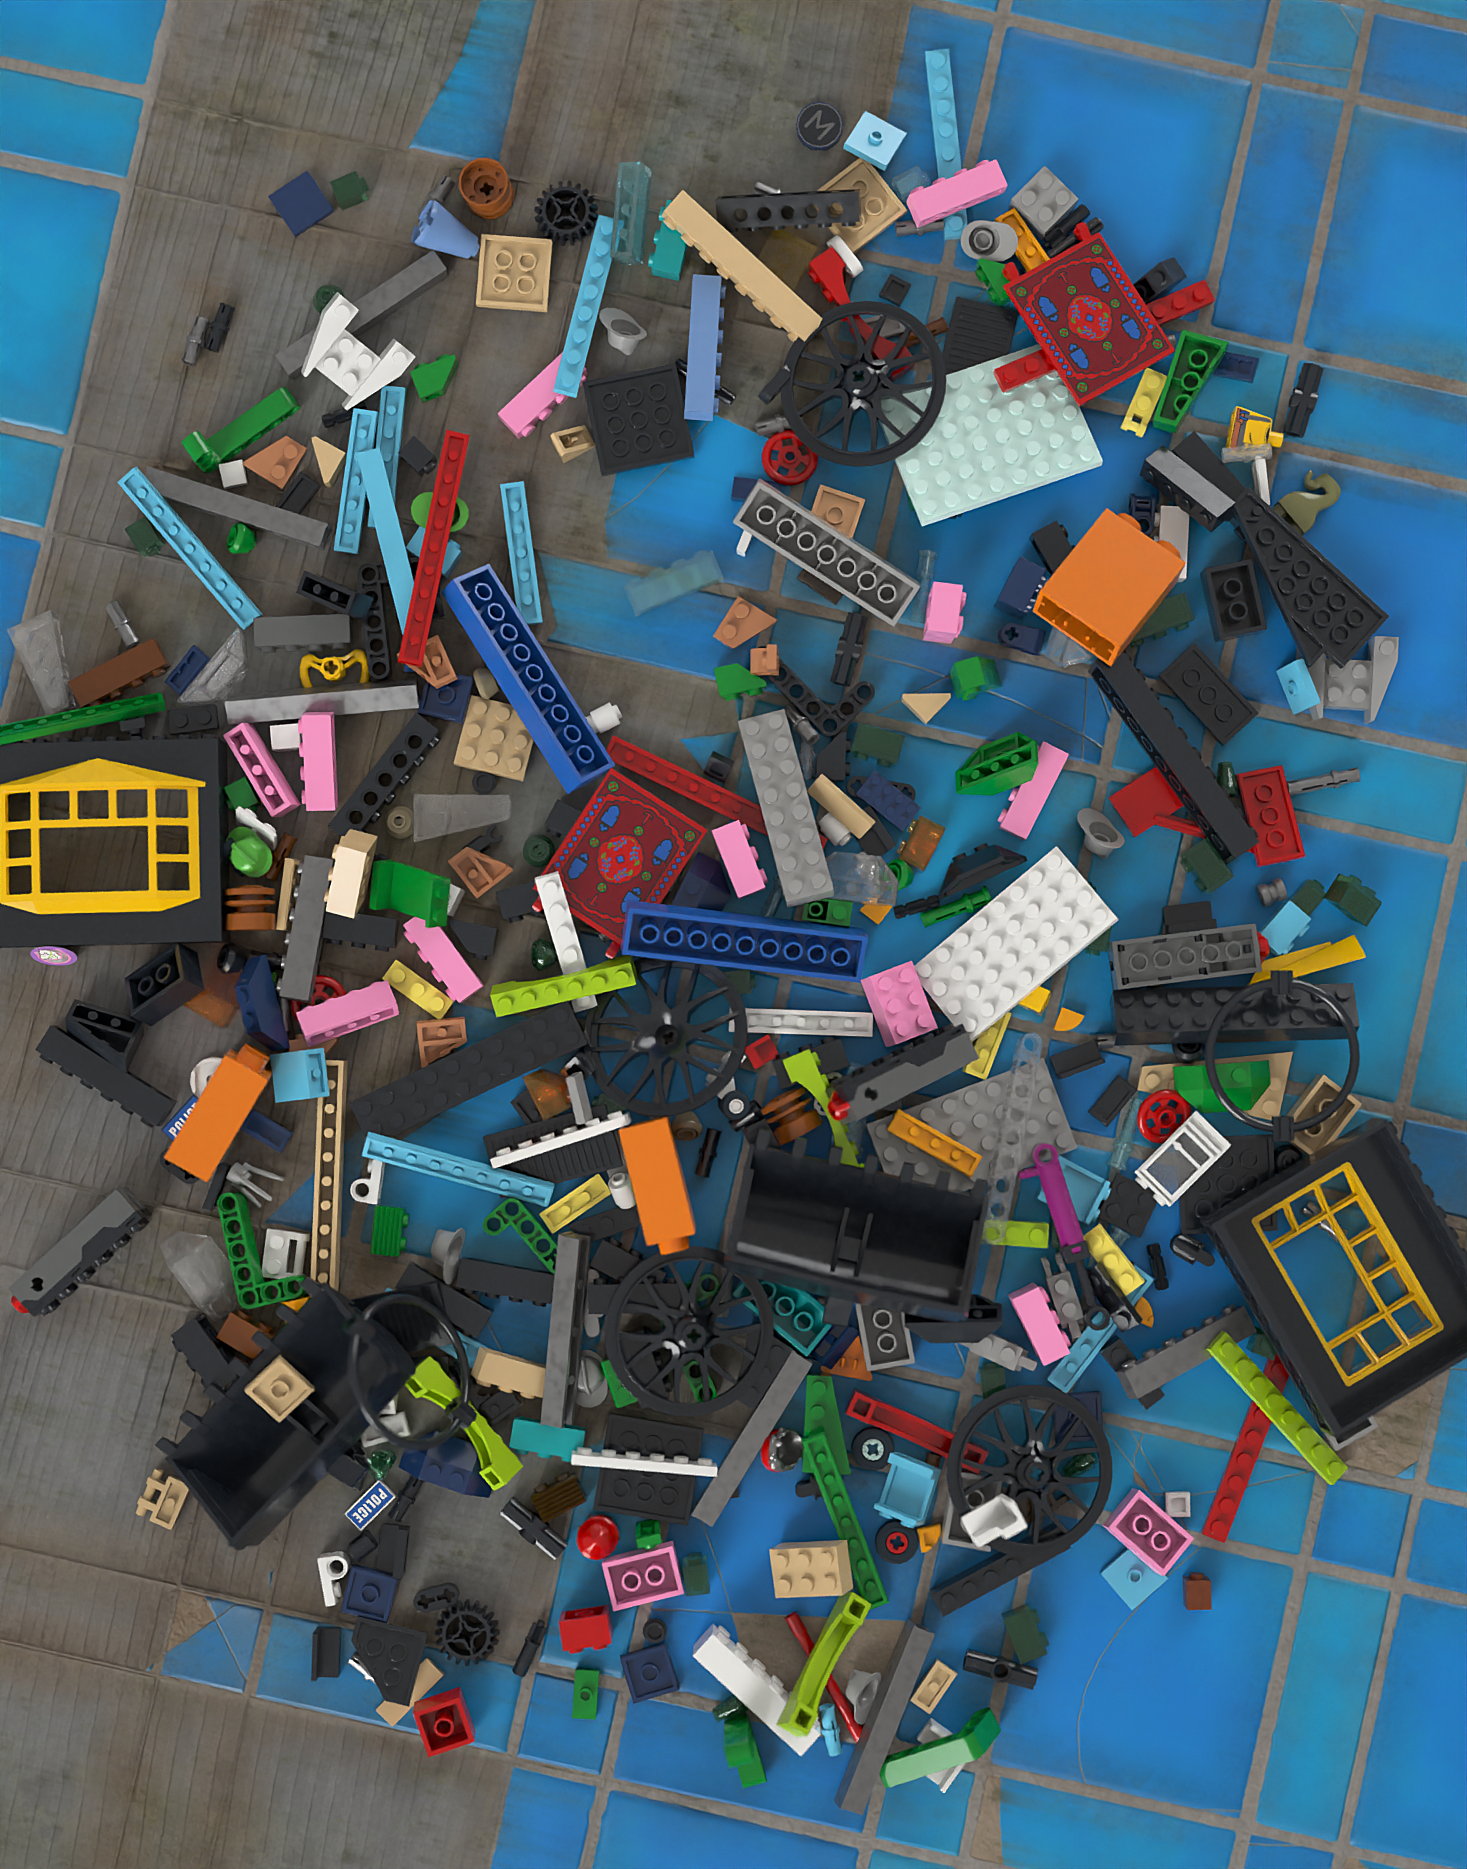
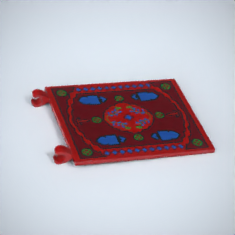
M1085 222L1078 223L1074 229L1075 236L1081 241L1075 246L1019 276L1013 262L1005 264L1002 270L1003 275L1009 281V283L1003 286L1004 290L1078 406L1085 404L1175 352L1170 341L1101 234L1098 232L1091 236Z
M611 768L542 875L559 872L570 913L613 940L605 952L606 957L613 959L621 948L627 900L661 904L708 830ZM535 884L533 889L538 892L537 885ZM540 895L532 905V908L537 912H541L543 909Z

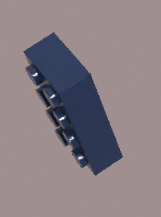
M875 770L855 794L901 832H903L921 809L918 804Z

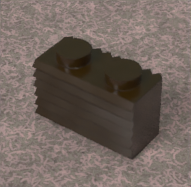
M568 1471L555 1477L556 1482L547 1485L545 1482L534 1488L535 1492L532 1493L531 1500L543 1523L587 1501L588 1497L575 1472L570 1475Z

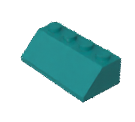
M757 1279L762 1285L771 1306L773 1331L803 1356H808L832 1326L822 1323L824 1306L805 1291ZM742 1281L730 1294L733 1298L751 1295ZM754 1299L741 1303L742 1306L759 1319Z

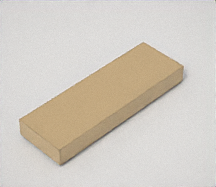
M823 774L807 790V793L858 839L875 823L867 813Z
M285 858L276 925L277 930L291 931L293 922H290V912L292 908L296 907L297 899H294V890L296 884L300 885L301 876L298 875L300 860Z
M427 1656L420 1664L410 1706L407 1707L384 1700L376 1708V1711L393 1727L414 1706V1702L419 1701L444 1675V1672Z

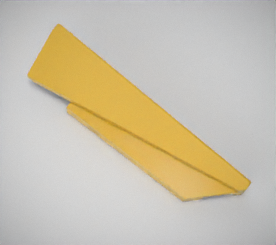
M1351 935L1332 945L1331 942H1326L1264 960L1261 964L1262 971L1255 972L1247 986L1270 979V970H1293L1294 978L1362 959L1366 956L1355 935Z

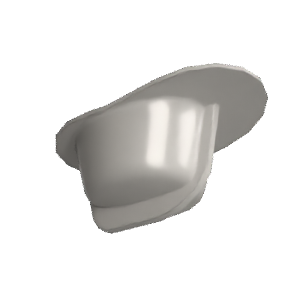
M979 220L971 222L964 228L961 235V246L963 251L971 258L978 260L983 258L995 262L1005 261L1016 252L1018 237L1015 230L1007 224Z
M605 308L600 311L599 319L608 329L609 344L624 354L631 355L640 340L646 338L647 332L629 314L622 310Z
M1083 808L1078 812L1077 821L1085 831L1084 844L1088 850L1097 854L1102 859H1106L1115 848L1123 846L1125 842L1124 837L1102 813L1090 808Z
M463 1228L458 1229L456 1232L438 1230L432 1244V1257L438 1265L443 1267V1278L448 1285L453 1283L458 1273L461 1251L466 1235Z
M582 1350L580 1353L576 1403L587 1408L600 1405L608 1393V1384L601 1365L602 1358L591 1350Z
M854 1669L850 1673L846 1696L855 1706L854 1717L858 1724L866 1722L880 1687L881 1674L879 1672L870 1674Z

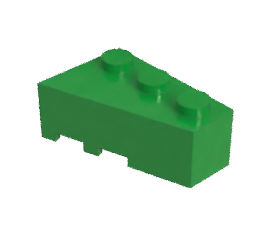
M980 656L955 662L949 671L956 700L962 698L963 702L977 698V695L981 692L1002 687L994 659H985Z

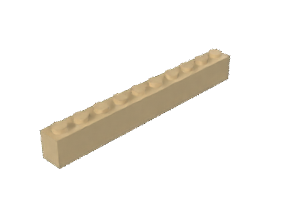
M325 1060L330 1096L318 1097L311 1279L320 1284L325 1282L338 1291L348 1060Z

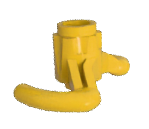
M355 649L344 657L334 656L319 659L313 654H307L302 657L299 667L302 685L304 688L313 687L308 674L310 667L319 670L324 678L330 682H339L346 676V670L357 662H360L362 668L359 683L369 682L370 674L368 671L367 655L361 649Z

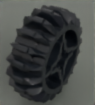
M569 180L567 186L563 187L562 181H559V188L555 189L554 185L550 184L551 192L543 190L542 195L544 198H537V203L540 206L534 208L535 213L539 214L535 216V222L540 223L538 230L545 231L543 235L546 239L552 236L551 241L554 244L560 239L561 246H565L566 240H569L571 246L575 245L574 239L576 238L580 243L584 241L583 234L590 237L591 232L589 229H595L596 227L593 221L598 219V214L594 213L598 210V206L593 204L595 201L594 196H588L589 190L587 188L581 191V184L577 183L573 188L572 181ZM564 197L571 198L569 201L566 202L560 200V198ZM581 203L586 209L582 222L576 215ZM551 205L557 212L552 223L547 219V213ZM566 210L567 212L568 210H570L571 216L565 215V217H563L562 211ZM566 225L573 227V229L562 230L561 228Z
M470 1599L465 1600V1606H462L461 1601L458 1600L455 1603L456 1609L449 1605L447 1607L448 1613L442 1611L440 1614L443 1620H437L436 1625L441 1628L434 1632V1635L441 1637L436 1640V1645L444 1644L440 1653L443 1654L448 1651L447 1660L450 1661L453 1656L456 1657V1665L460 1664L461 1659H464L465 1666H469L470 1659L477 1665L479 1664V1656L482 1660H487L488 1655L486 1652L493 1654L495 1649L492 1645H498L499 1640L494 1636L500 1635V1630L494 1627L498 1626L499 1621L490 1620L494 1617L495 1613L492 1611L486 1614L485 1612L488 1608L486 1604L480 1609L478 1608V1600L475 1601L474 1606H470ZM468 1615L477 1617L482 1623L471 1622ZM458 1616L460 1620L459 1629L449 1634V1623ZM465 1628H467V1631H472L470 1637L467 1634H463ZM486 1631L487 1638L485 1643L476 1649L475 1637L480 1635L481 1632ZM453 1642L463 1643L467 1650L458 1648Z

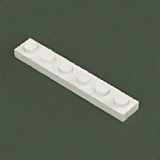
M559 872L535 877L563 975L586 969V963ZM595 995L571 1000L574 1012L597 1006Z
M745 1008L748 1032L866 1037H872L873 1013ZM734 1019L729 1021V1032H735Z
M617 1111L607 1115L608 1119L599 1121V1118L589 1120L585 1123V1127L579 1129L574 1125L563 1129V1134L557 1136L554 1135V1132L541 1136V1141L536 1143L528 1140L519 1143V1148L511 1151L509 1147L496 1151V1156L490 1159L492 1167L497 1168L626 1126L632 1122L630 1113L622 1114L621 1111Z
M579 1447L577 1451L572 1450L571 1455L572 1465L717 1477L718 1469L717 1464L712 1463V1459L698 1458V1461H689L686 1456H674V1459H665L662 1454H650V1457H642L638 1452H626V1455L616 1454V1451L608 1449L602 1450L601 1453L592 1452V1449Z

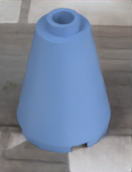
M430 200L418 217L420 222L418 227L414 226L411 242L417 246L466 259L470 258V256L474 257L480 247L478 237L441 204Z

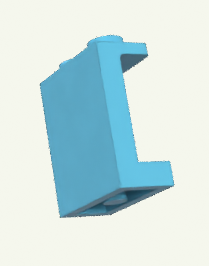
M324 1048L270 1055L276 1102L330 1096Z
M1058 1155L1077 1218L1089 1225L1091 1221L1095 1222L1100 1213L1098 1206L1101 1200L1105 1201L1111 1192L1109 1187L1111 1182ZM1040 1185L1035 1197L1047 1203L1042 1185Z
M900 1452L890 1453L888 1462L892 1465L879 1503H874L873 1508L880 1511L879 1515L885 1518L893 1519L895 1517L900 1519V1524L906 1527L914 1528V1526L924 1525L942 1469Z

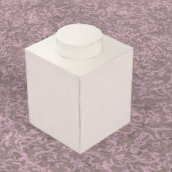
M298 723L270 726L273 751L299 750V744L303 742V736L298 731Z

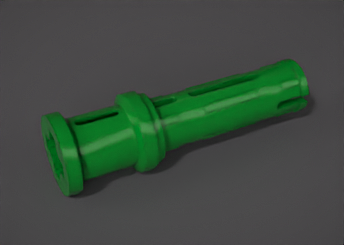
M986 885L982 886L981 890L971 894L964 893L961 896L962 898L921 913L920 917L924 927L927 928L961 913H974L975 909L990 903L992 899Z

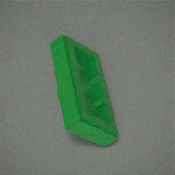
M575 1668L572 1718L596 1720L600 1669Z

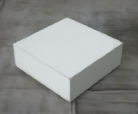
M243 460L219 464L224 489L248 484L245 467L242 465Z
M1189 1491L1164 1492L1165 1513L1169 1517H1190Z

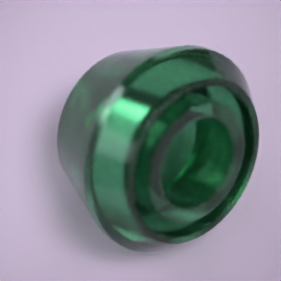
M332 284L319 287L313 296V305L316 311L321 314L322 310L337 292L345 298L343 291Z
M544 835L530 837L523 846L525 860L534 867L548 865L555 855L553 842Z
M541 938L535 940L531 947L532 965L538 971L554 966L555 961L559 960L554 943Z
M380 1449L379 1452L374 1450L368 1458L370 1466L368 1471L376 1481H382L397 1459L395 1452Z

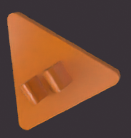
M858 1336L832 1369H828L824 1365L820 1368L825 1373L866 1381L872 1380L871 1372L866 1369L863 1348Z

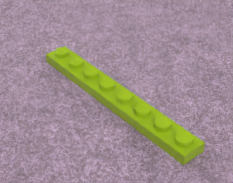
M1221 1331L1206 1348L1208 1352L1328 1484L1334 1485L1348 1467L1226 1332Z

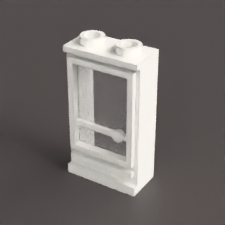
M1195 1111L1135 1171L1138 1175L1135 1180L1144 1189L1149 1186L1155 1192L1152 1197L1162 1207L1165 1204L1170 1207L1231 1144Z

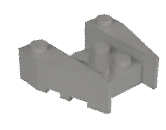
M1372 637L1368 640L1367 661L1349 660L1341 669L1332 660L1326 658V655L1323 653L1308 668L1321 701L1319 704L1309 708L1312 720L1317 721L1323 718V708L1364 711V724L1373 722L1398 661L1399 637ZM1296 647V660H1299L1302 656Z

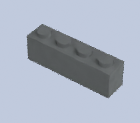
M346 614L253 618L254 646L261 650V653H276V649H285V652H299L300 648H309V651H323V647L333 646V650H346L347 646H353L352 616Z

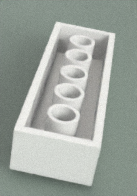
M712 1624L694 1644L693 1657L792 1749L802 1756L821 1735L820 1723L818 1721L819 1716H817L809 1735L804 1737H795L778 1726L776 1723L792 1691L788 1693L782 1688L784 1684L775 1675L770 1677L764 1671L766 1667L758 1659L752 1660L747 1655V1649L741 1643L737 1642L735 1644L729 1639L730 1634L722 1626L716 1627Z

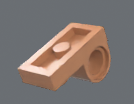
M767 645V648L750 650V674L779 675V650L777 645Z

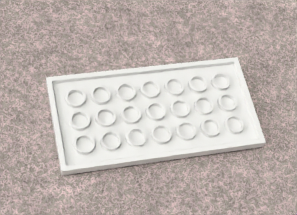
M1056 846L914 967L924 989L954 1026L963 1024L971 1042H973L1119 919Z

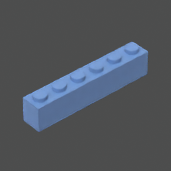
M693 274L684 419L713 421V413H718L719 398H714V392L720 388V376L716 375V367H721L722 353H717V345H722L723 330H718L719 322L724 321V308L720 307V299L725 300L726 285H721V276Z

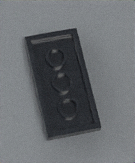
M1195 643L1158 676L1222 746L1259 714Z

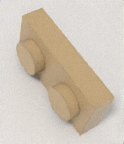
M936 1658L910 1696V1701L931 1714L956 1677L957 1672Z

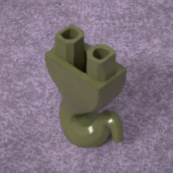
M1309 470L1304 479V487L1307 490L1316 491L1321 489L1324 495L1295 491L1288 493L1274 505L1273 510L1302 536L1313 527L1317 514L1335 504L1341 494V489L1337 482L1326 473L1321 474L1312 481L1313 472Z

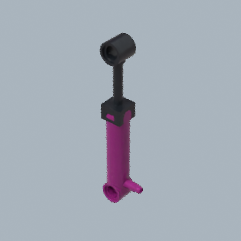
M1039 1143L1035 1145L1031 1153L1035 1166L1024 1169L1017 1174L1019 1179L1039 1176L1061 1244L1060 1248L1064 1260L1067 1264L1074 1262L1088 1307L1084 1310L1083 1320L1091 1329L1100 1331L1109 1325L1110 1314L1100 1303L1097 1304L1083 1261V1259L1089 1258L1091 1255L1081 1231L1058 1159V1152L1050 1144ZM1047 1148L1051 1153L1050 1159L1042 1162L1039 1159V1152ZM1095 1311L1102 1313V1320L1099 1323L1091 1322V1315Z

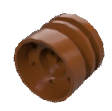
M488 157L477 158L470 161L462 169L459 176V189L471 212L477 217L490 220L504 216L510 210L514 201V188L504 167L498 161ZM491 190L490 195L486 196L487 191Z
M241 885L225 889L224 896L235 897V901H225V906L236 908L235 913L225 915V931L276 930L275 914L264 912V907L275 905L273 900H264V896L275 895V889L266 888L261 885Z
M804 1086L799 1089H790L771 1099L764 1108L760 1109L763 1115L771 1111L774 1112L775 1115L766 1120L768 1124L779 1121L780 1126L772 1132L779 1146L796 1139V1137H800L823 1123L816 1109L804 1110L803 1107L811 1101L810 1097L802 1101L798 1099L799 1096L807 1092Z

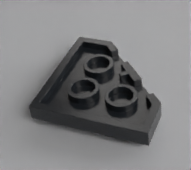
M357 1616L351 1641L386 1702L409 1707L428 1633Z

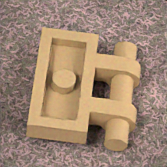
M155 1468L152 1476H149L146 1481L147 1487L143 1496H140L138 1499V1508L135 1513L145 1516L147 1509L151 1510L153 1513L149 1521L172 1530L189 1494V1489L180 1478L173 1475L168 1476L166 1483L160 1479L164 1471ZM155 1490L162 1491L158 1501L154 1502L152 1497Z

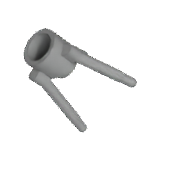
M246 1162L243 1166L235 1163L227 1175V1179L232 1182L231 1185L239 1189L258 1208L261 1207V1203L244 1188L245 1186L271 1201L272 1197L250 1182L252 1174L249 1172L251 1171L279 1181H284V1177L253 1167Z

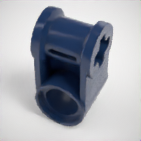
M1130 493L1129 515L1138 523L1146 526L1147 531L1143 533L1149 536L1154 527L1155 494L1135 496V493Z
M1009 623L999 631L998 640L1004 647L1040 656L1046 631ZM1009 630H1011L1012 635L1015 636L1011 640H1008V636L1005 635V633H1007Z

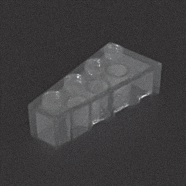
M48 610L8 629L7 631L46 715L76 710L73 691L68 683L70 681L67 671L68 665L63 650V639L59 629L58 614Z
M417 793L413 795L414 842L512 818V794Z

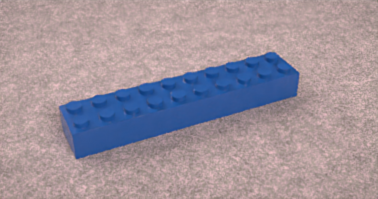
M489 564L453 579L441 593L567 794L605 775L615 766L614 762Z
M627 900L621 951L623 955L860 983L868 936L862 928Z

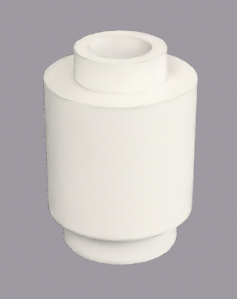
M609 702L590 712V715L585 718L595 734L598 732L601 734L621 724L619 719L622 718V715L617 705L611 706Z
M830 812L818 822V825L821 827L820 831L835 847L839 844L843 847L852 839L850 835L852 832Z
M627 1173L614 1174L608 1182L615 1203L620 1208L629 1209L636 1204L630 1175Z

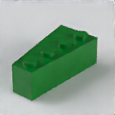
M1182 329L1153 419L1154 428L1177 433L1228 351L1229 342Z
M807 1372L803 1437L823 1429L840 1474L851 1475L831 1373ZM803 1446L802 1472L814 1473Z

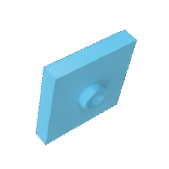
M865 111L845 142L843 149L885 171L907 133Z
M1303 658L1276 671L1293 715L1321 702Z
M1128 1548L1100 1571L1101 1575L1131 1610L1168 1580L1166 1575L1156 1574Z

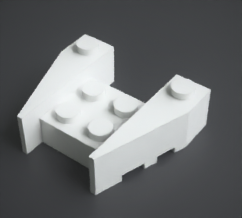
M337 292L322 310L301 373L307 377L314 367L349 394L342 403V406L348 410L401 376L415 356L394 338L381 355L377 356L345 330L359 310Z

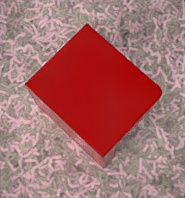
M768 1034L746 1046L745 1053L755 1069L774 1059L775 1055L779 1054Z

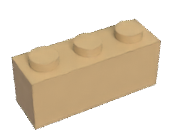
M480 1346L470 1373L477 1379L476 1383L486 1387L494 1384L499 1386L498 1389L507 1393H512L513 1390L519 1391L521 1396L529 1399H534V1396L543 1398L546 1365Z

